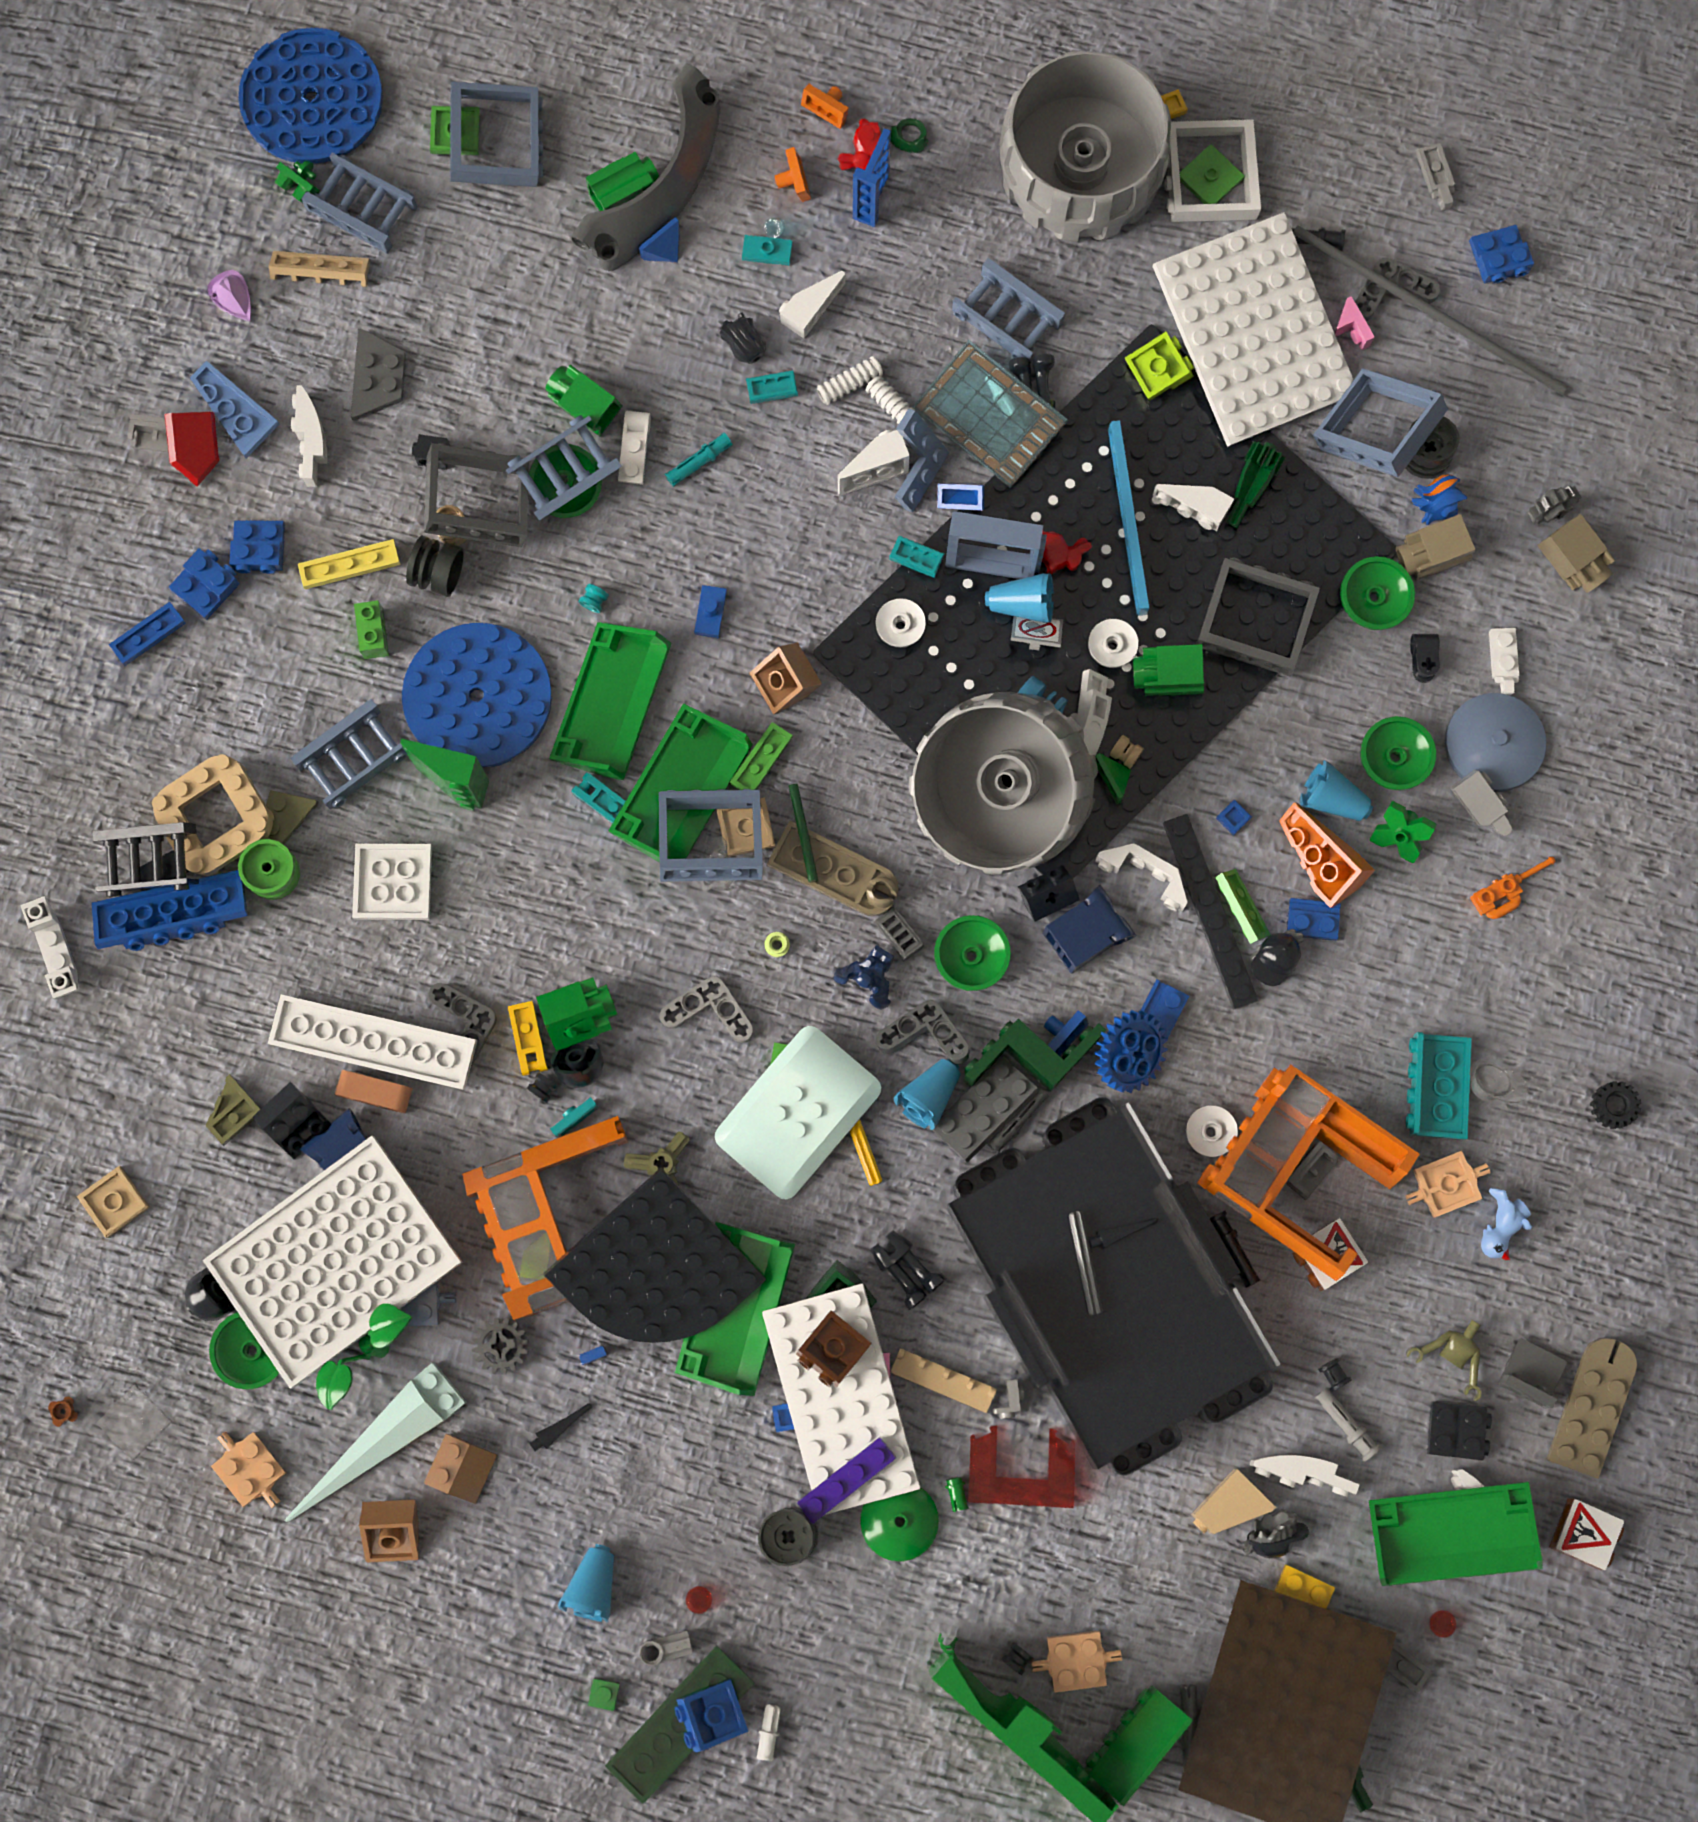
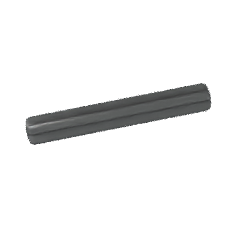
M1082 1211L1071 1212L1069 1219L1088 1312L1090 1315L1103 1313V1307L1084 1214Z

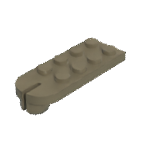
M789 820L767 862L768 867L864 915L880 916L891 909L894 900L890 898L884 899L874 894L875 890L896 900L898 882L895 875L889 869L808 829L818 875L817 882L809 883L797 825Z
M1599 1338L1592 1341L1585 1348L1546 1458L1548 1461L1599 1479L1637 1369L1635 1354L1626 1344L1612 1338ZM1615 1346L1616 1352L1613 1361L1609 1363L1610 1355Z

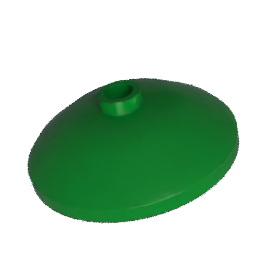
M557 444L546 449L544 453L559 476L563 474L567 476V480L564 482L565 485L568 484L572 487L578 483L576 479L578 476ZM569 444L586 471L589 470L590 474L599 469L598 463L588 451L577 445ZM535 458L530 467L529 475L544 498L547 497L551 501L558 496L556 494L557 489ZM602 480L550 513V515L559 518H572L588 511L599 497Z
M1369 557L1354 564L1344 576L1341 585V601L1348 616L1358 625L1370 630H1386L1397 626L1409 615L1415 601V588L1411 576L1402 565L1386 557ZM1370 594H1375L1377 601L1371 600Z
M1395 716L1378 721L1367 731L1362 740L1360 757L1364 770L1375 783L1390 790L1401 791L1420 785L1431 774L1436 762V747L1432 736L1424 726L1410 718ZM1396 754L1399 757V761H1393L1391 755Z
M975 915L963 916L947 924L940 932L934 949L935 963L941 976L952 986L965 991H980L996 984L1005 974L1011 956L1010 944L1004 931L993 921ZM970 952L975 953L976 959L969 960L967 954Z
M238 1312L230 1315L218 1325L210 1341L209 1357L213 1370L223 1382L238 1389L250 1390L269 1384L280 1374ZM251 1346L257 1348V1352L253 1356L249 1354Z
M923 1488L864 1504L860 1516V1526L866 1543L876 1554L892 1561H908L919 1557L932 1545L938 1532L939 1516L931 1496ZM898 1516H902L905 1519V1524L901 1527L895 1524V1519Z

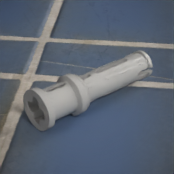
M1328 1387L1315 1397L1345 1432L1347 1442L1355 1446L1362 1455L1361 1459L1364 1462L1382 1448L1380 1444H1376L1367 1434L1365 1426L1357 1424Z

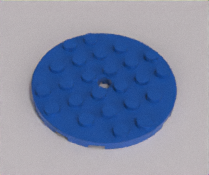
M323 28L292 30L281 34V38L276 39L272 43L264 44L253 55L254 59L248 68L244 69L238 95L242 118L255 141L266 151L283 160L293 163L296 161L303 163L309 160L313 164L331 161V153L345 156L361 145L374 129L383 103L381 79L376 65L367 54V51L356 41H351L341 36L339 32ZM308 92H316L318 95L311 102L305 99V95Z
M462 624L437 634L414 656L403 682V711L407 724L419 743L476 756L482 768L496 767L511 761L512 758L523 751L525 752L540 736L551 710V681L539 653L519 634L494 624ZM475 690H482L484 696L482 700L475 702L470 699V693Z

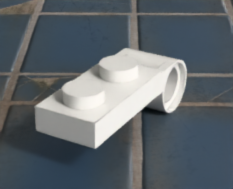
M625 411L620 455L622 467L619 468L618 482L643 485L651 413Z

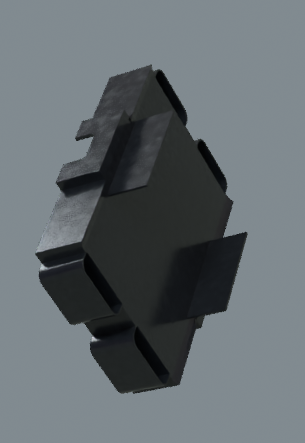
M1099 1097L1051 1123L1042 1136V1142L1045 1150L1026 1160L1019 1149L1010 1147L959 1175L953 1186V1192L957 1199L948 1203L946 1209L992 1289V1292L986 1294L983 1299L1021 1361L1020 1364L1033 1388L1037 1389L1046 1385L1092 1469L1098 1470L1107 1464L1112 1473L1126 1476L1177 1448L1182 1441V1434L1177 1424L1197 1413L1199 1418L1206 1423H1219L1270 1394L1273 1389V1381L1268 1371L1281 1364L1235 1284L1232 1282L1231 1278L1241 1272L1188 1181L1179 1186L1176 1185L1130 1103L1116 1109L1109 1099ZM1094 1107L1103 1108L1105 1118L1101 1120L1096 1119L1092 1114V1109ZM1073 1119L1080 1120L1083 1124V1130L1080 1132L1073 1131L1070 1128V1121ZM1052 1131L1059 1133L1061 1142L1059 1144L1050 1143L1047 1137L1048 1133ZM1005 1157H1013L1017 1162L1016 1168L1012 1170L1005 1168L1003 1165ZM984 1169L992 1170L995 1175L994 1180L991 1182L983 1181L980 1176L981 1171ZM963 1181L969 1182L972 1186V1192L967 1195L960 1193L958 1184ZM1076 1211L1083 1212L1088 1238L1096 1236L1095 1232L1098 1230L1130 1225L1156 1218L1158 1220L1156 1224L1134 1232L1104 1249H1101V1246L1091 1248L1103 1313L1090 1315L1069 1214ZM1253 1378L1259 1379L1262 1383V1388L1258 1393L1250 1389V1381ZM1230 1391H1235L1239 1394V1403L1235 1406L1230 1405L1227 1401V1395ZM1208 1404H1213L1217 1408V1415L1213 1419L1208 1418L1204 1412ZM1165 1429L1169 1430L1172 1434V1441L1167 1445L1162 1444L1159 1439L1161 1431ZM1142 1442L1146 1443L1150 1448L1149 1455L1145 1458L1137 1454V1446ZM1120 1455L1124 1456L1127 1460V1466L1122 1471L1117 1470L1114 1466L1115 1458Z

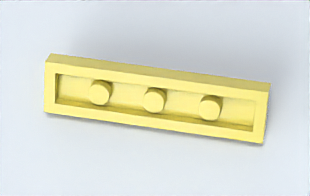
M392 539L298 563V568L304 589H309L401 564L395 541Z

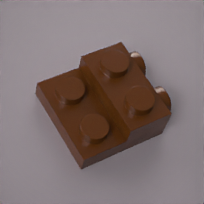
M830 1310L797 1351L796 1355L799 1357L797 1361L803 1368L807 1370L813 1368L820 1374L818 1379L827 1387L834 1385L837 1388L872 1343Z

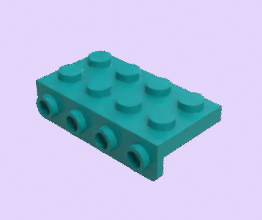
M1417 1032L1413 1035V1038H1410L1409 1052L1413 1053L1412 1063H1409L1408 1078H1412L1411 1088H1408L1407 1103L1410 1104V1114L1406 1116V1129H1409V1136L1455 1140L1468 1139L1472 1038L1430 1035L1423 1032Z

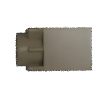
M1461 514L1405 535V544L1396 547L1400 565L1406 569L1409 575L1414 574L1416 580L1472 560V554L1476 550Z
M1581 514L1565 523L1537 545L1572 591L1581 586L1588 593L1613 575L1608 565L1613 563L1615 559Z

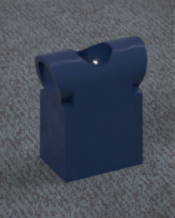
M1101 885L1085 901L1048 924L1043 931V935L1071 974L1110 947L1127 942L1137 936L1125 918L1114 911L1112 900Z
M349 1108L332 1122L327 1132L315 1136L300 1150L316 1161L325 1171L368 1138L363 1133L355 1114Z

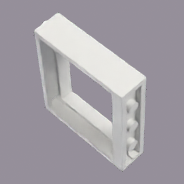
M1254 120L1171 122L1170 156L1167 166L1168 176H1165V191H1169L1166 209H1168V213H1171V222L1257 219L1261 211ZM1240 135L1243 174L1245 175V203L1182 205L1177 137Z

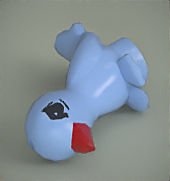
M1493 1187L1490 1188L1489 1192L1498 1203L1496 1227L1492 1229L1488 1224L1487 1229L1483 1230L1481 1248L1483 1253L1489 1258L1510 1260L1509 1240L1521 1228L1526 1230L1532 1229V1225L1526 1219L1531 1216V1213L1520 1199L1512 1202L1508 1199L1505 1190Z

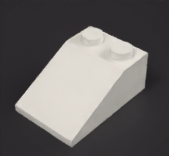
M890 429L880 433L838 474L839 496L908 473L909 453L903 437L897 430L893 431Z

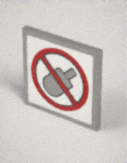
M1014 616L1011 641L1030 643L1029 649L1039 650L1040 645L1061 647L1063 620L1052 618L1051 622L1043 623Z

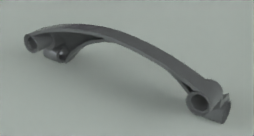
M687 63L683 66L671 85L679 104L681 123L677 146L666 169L648 189L634 199L617 207L584 216L570 238L579 248L585 251L591 249L592 255L599 260L601 268L606 271L616 270L639 254V247L673 218H677L690 201L706 170L716 138L720 115V100L718 92L710 87L709 79L691 64ZM708 101L714 102L712 105H706V104H704L705 102H708ZM606 254H613V255H614V256H613L612 258H610V259L604 258V256H605Z

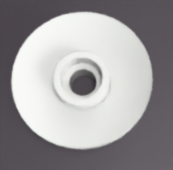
M894 599L885 603L880 608L876 617V629L882 640L889 645L895 647L910 646L923 635L925 616L916 603L907 599ZM898 622H903L905 624V627L903 629H898L896 627V624Z
M1108 619L1098 623L1093 628L1089 636L1088 646L1092 657L1098 663L1106 667L1116 668L1128 664L1133 659V656L1136 655L1138 637L1128 623L1118 619ZM1113 642L1117 645V648L1110 649L1108 644Z
M1205 1106L1196 1110L1189 1118L1186 1126V1135L1189 1144L1196 1152L1207 1157H1217L1229 1151L1226 1146L1234 1135L1237 1137L1238 1129L1235 1119L1227 1110L1218 1106ZM1207 1128L1215 1130L1213 1137H1209L1206 1134Z

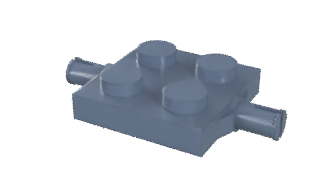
M437 1282L400 1309L412 1316L407 1326L438 1325L441 1303H456V1298H446L456 1297V1292L440 1293Z

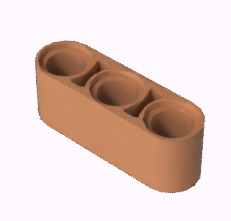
M342 1070L335 1095L406 1114L413 1088Z

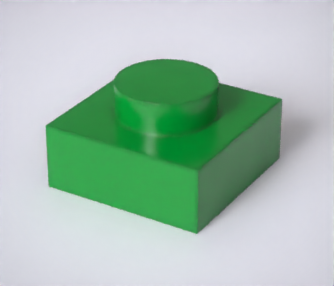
M594 1678L588 1706L614 1711L620 1683Z

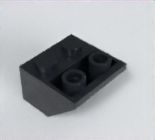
M291 1081L253 1116L260 1128L294 1160L302 1153L300 1148L315 1136L321 1135L332 1124Z

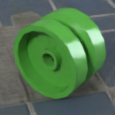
M271 839L257 840L248 845L241 853L238 862L239 876L244 885L260 898L268 900L282 899L289 895L298 885L300 878L299 863L294 854L279 841Z

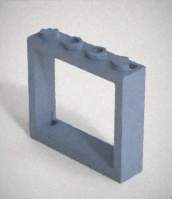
M451 81L450 182L537 187L538 177H543V163H539V156L543 154V141H538V134H542L543 119H538V112H542L543 98L538 97V87ZM461 98L530 103V169L461 165Z
M1362 368L1313 436L1322 451L1399 477L1448 411V407L1442 394L1437 393L1436 390L1431 391L1422 388L1416 383L1409 384L1397 377L1391 378L1382 375L1378 371L1372 372ZM1371 391L1425 408L1394 453L1339 435Z
M953 511L945 567L1017 579L1034 576V573L1040 572L1047 535L1042 534L1043 525ZM959 539L1029 549L1030 554L959 543Z
M760 790L659 791L660 882L762 880ZM752 808L754 858L667 859V810Z

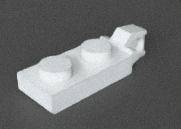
M1516 628L1490 629L1489 642L1492 679H1495V683H1500L1501 694L1512 696L1514 693V683L1519 681Z

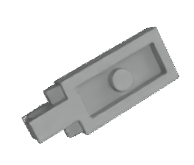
M1441 143L1417 148L1416 155L1430 195H1432L1433 199L1438 198L1441 211L1451 209L1454 203L1452 195L1455 193V183Z

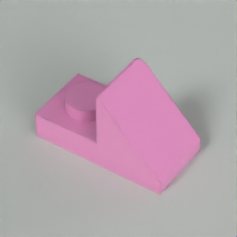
M1351 296L1347 298L1334 334L1337 337L1350 331L1353 342L1358 344L1361 350H1364L1371 346L1375 336Z

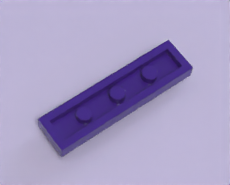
M879 1437L801 1498L797 1504L812 1524H814L895 1460L896 1456L884 1440Z

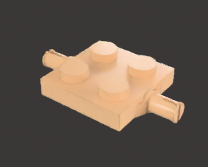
M1457 1152L1414 1169L1413 1172L1418 1181L1419 1190L1408 1195L1406 1194V1200L1416 1196V1198L1407 1201L1409 1205L1424 1200L1433 1218L1483 1199L1477 1187V1178L1490 1174V1169L1480 1172V1170L1488 1168L1486 1163L1472 1169L1467 1163L1463 1152Z
M227 1432L222 1433L224 1438L220 1435L217 1439L225 1447L226 1451L218 1461L211 1465L213 1470L242 1507H246L254 1499L262 1496L271 1508L275 1507L281 1500L278 1499L271 1489L276 1481L286 1474L284 1469L255 1432H252L244 1440L237 1443L231 1439Z
M1097 1630L1047 1637V1660L1033 1661L1031 1666L1033 1673L1048 1670L1052 1677L1053 1691L1056 1693L1107 1686L1105 1675L1107 1663L1122 1661L1121 1650L1104 1651L1101 1644L1100 1631Z

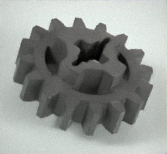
M1575 485L1572 487L1568 486L1565 489L1562 487L1551 489L1536 499L1535 506L1529 508L1527 513L1533 524H1540L1543 521L1547 523L1554 520L1557 521L1574 509L1573 504L1578 503L1582 497Z
M499 1318L494 1319V1325H491L488 1321L484 1322L486 1329L478 1328L477 1332L480 1334V1338H473L472 1340L478 1343V1347L473 1348L472 1352L479 1353L480 1355L475 1361H484L483 1370H487L491 1366L492 1374H496L498 1369H501L502 1374L505 1375L507 1374L508 1367L516 1371L515 1363L523 1364L524 1360L521 1358V1355L529 1353V1351L523 1349L524 1345L529 1343V1340L522 1339L526 1331H517L519 1327L517 1322L510 1326V1319L505 1318L503 1324H501ZM504 1329L511 1331L516 1339L506 1337ZM493 1331V1337L489 1343H484L488 1334ZM500 1338L502 1342L507 1343V1347H504L502 1350L503 1353L495 1349V1345L499 1344ZM513 1349H517L515 1356L509 1361L508 1355ZM486 1353H492L496 1356L498 1364L490 1361Z

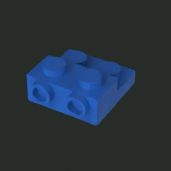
M1517 225L1472 236L1469 240L1484 284L1490 282L1497 284L1512 276L1516 278L1523 277L1530 272L1534 265L1527 242L1523 243Z
M234 520L229 562L232 569L242 574H248L251 571H260L265 574L283 571L284 521Z
M198 548L183 565L184 570L168 588L203 618L208 620L240 583L235 578L237 573L227 564L224 567L220 566L217 563L219 558L209 549L204 552Z
M731 1679L677 1699L678 1706L675 1707V1713L679 1722L684 1721L687 1730L684 1733V1740L689 1749L693 1748L694 1752L704 1751L749 1732Z

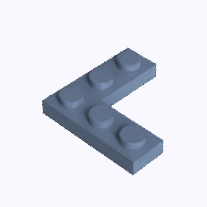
M908 409L896 430L919 458L901 485L895 498L906 511L914 512L948 456L949 451L916 410Z

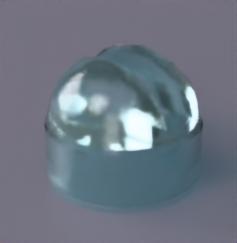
M774 217L765 222L764 229L770 238H776L785 232L786 226L781 218Z

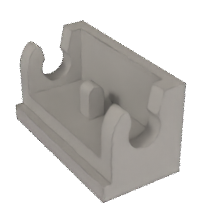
M131 414L128 430V439H131V447L168 452L165 418Z

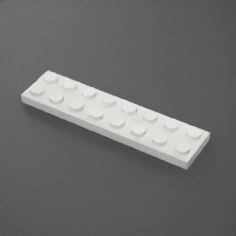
M280 995L268 1044L465 1090L478 1040Z

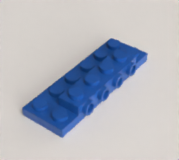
M235 870L200 878L198 885H189L190 890L175 891L174 887L155 888L93 902L92 916L95 946L97 949H103L123 944L126 949L139 951L147 944L166 945L169 943V939L179 937L180 939L188 940L193 938L196 933H217L219 928L226 927L225 921L248 916L245 887L239 876V871Z

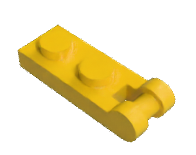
M529 1001L508 1006L522 1076L530 1075V1072L540 1070V1072L548 1071L534 1002ZM536 1053L537 1060L528 1062L527 1055Z

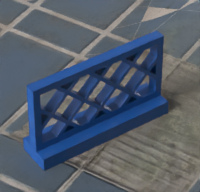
M885 128L866 169L863 170L857 167L853 174V219L874 228L879 218V197L890 173L891 131Z

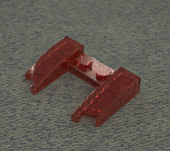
M997 1426L989 1427L991 1433L978 1439L975 1438L974 1434L970 1435L967 1502L1074 1508V1440H1071L1070 1444L1055 1436L1057 1433L1055 1429H1049L1047 1480L996 1477Z

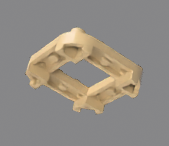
M224 754L208 758L164 787L152 800L154 816L159 825L180 822L189 823L183 813L185 811L184 807L220 783L223 785L243 822L203 847L196 834L187 835V839L184 840L186 869L202 876L220 874V869L240 857L248 845L257 840L270 839L268 836L272 830L273 820H275L272 811L267 808L246 773V767ZM166 837L174 850V840H171V837Z

